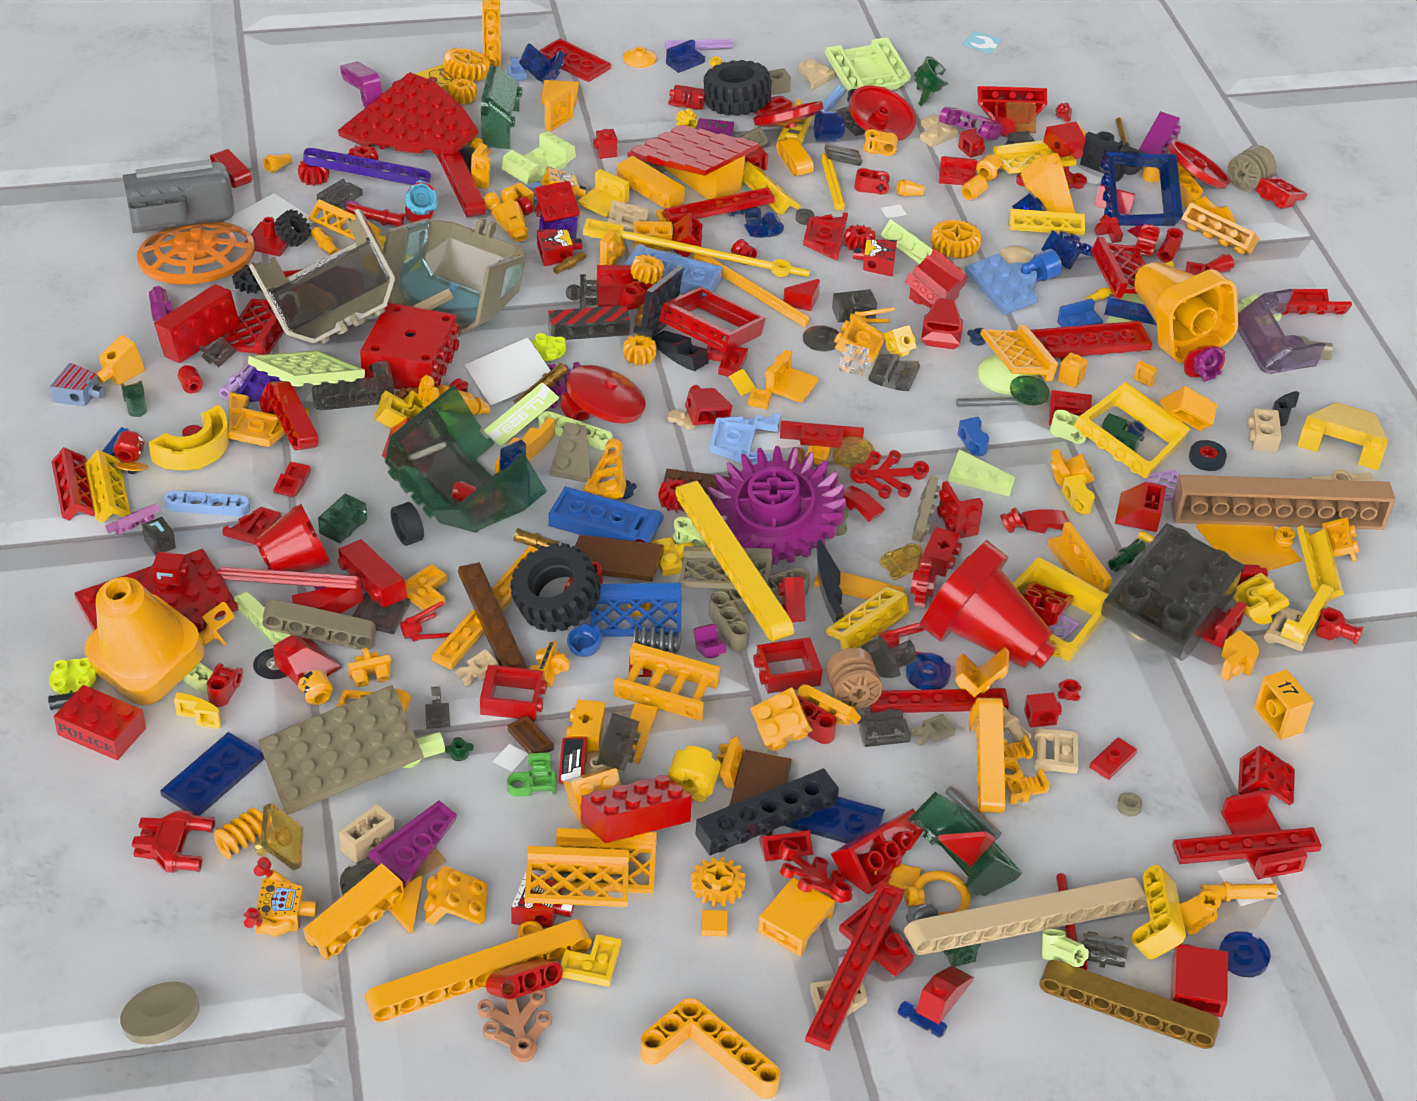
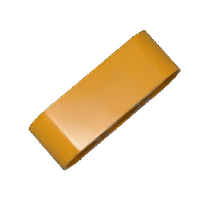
M796 138L776 142V150L779 157L794 176L813 173L812 159Z

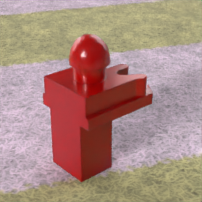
M1103 215L1099 219L1100 223L1095 227L1096 235L1108 234L1112 243L1121 242L1124 234L1118 224L1119 221L1116 217L1110 218L1108 215Z

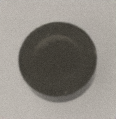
M799 209L796 211L795 220L801 225H807L809 217H814L813 211Z

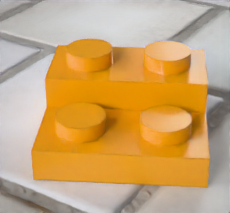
M853 315L850 321L845 320L840 328L841 331L834 340L837 343L835 348L850 358L857 354L868 362L873 363L885 341L884 333Z
M793 688L750 708L764 744L770 751L781 750L787 745L786 743L794 739L801 740L809 732L813 731Z

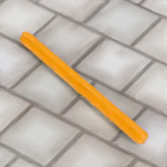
M693 253L694 260L722 266V277L802 327L809 325L810 317L716 259Z

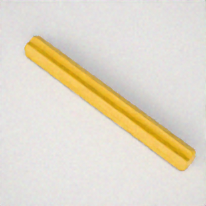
M822 153L821 161L834 207L837 211H843L845 209V202L831 154Z

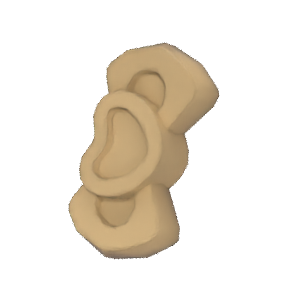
M676 409L668 413L667 419L669 423L676 422L678 426H684L686 430H692L696 427V425L692 424L689 415L685 414V411L680 412Z

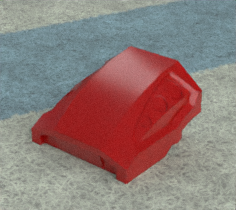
M1034 581L1022 593L1023 597L1048 627L1057 624L1060 616L1071 605L1074 598L1072 595L1037 584Z

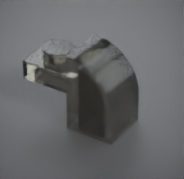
M880 637L861 646L862 649L871 655L880 677H898L901 675L900 667L909 665L917 660L915 647L911 640L889 649L884 639Z

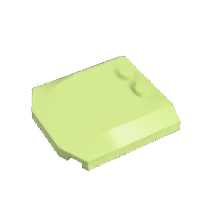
M888 37L874 39L869 46L845 50L842 49L841 45L825 48L824 53L847 92L851 89H858L867 85L895 90L910 81L911 74Z

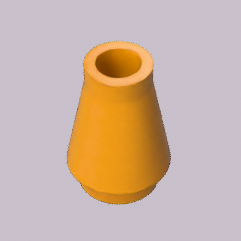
M288 153L267 155L263 159L265 170L272 173L291 163V156Z
M907 179L898 180L896 193L901 195V197L923 196L924 185Z

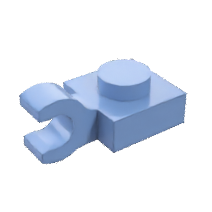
M510 57L511 65H507L509 81L527 80L525 65L519 64L518 57Z

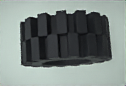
M293 209L287 210L280 215L274 222V225H276L274 228L278 231L276 233L277 236L282 237L280 239L282 242L285 240L286 245L290 244V247H297L311 236L310 232L312 231L309 228L311 226L310 223H306L307 218H303L302 213L298 214V211H293Z

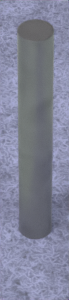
M1017 397L956 399L957 407L1017 405L1018 402Z
M952 786L947 788L945 793L987 833L993 835L995 840L1001 836L1002 833Z

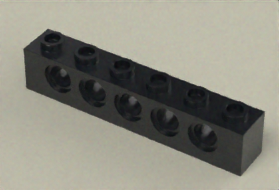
M823 768L696 819L695 835L709 856L718 852L721 853L730 847L746 843L752 838L766 835L774 829L788 826L803 817L806 818L813 813L833 807L837 804L839 787Z

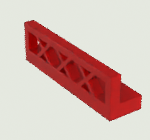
M63 447L51 461L62 518L70 521L78 511L94 516L95 510L85 465L87 462L86 457Z

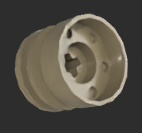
M1254 145L1233 157L1227 166V174L1231 183L1239 190L1246 192L1255 189L1261 178L1273 177L1276 172L1274 155L1269 149L1261 145Z

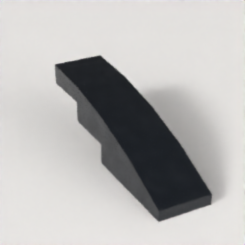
M820 539L817 541V573L820 590L827 611L833 623L844 617V611L840 606L842 604V590L839 587L840 570Z

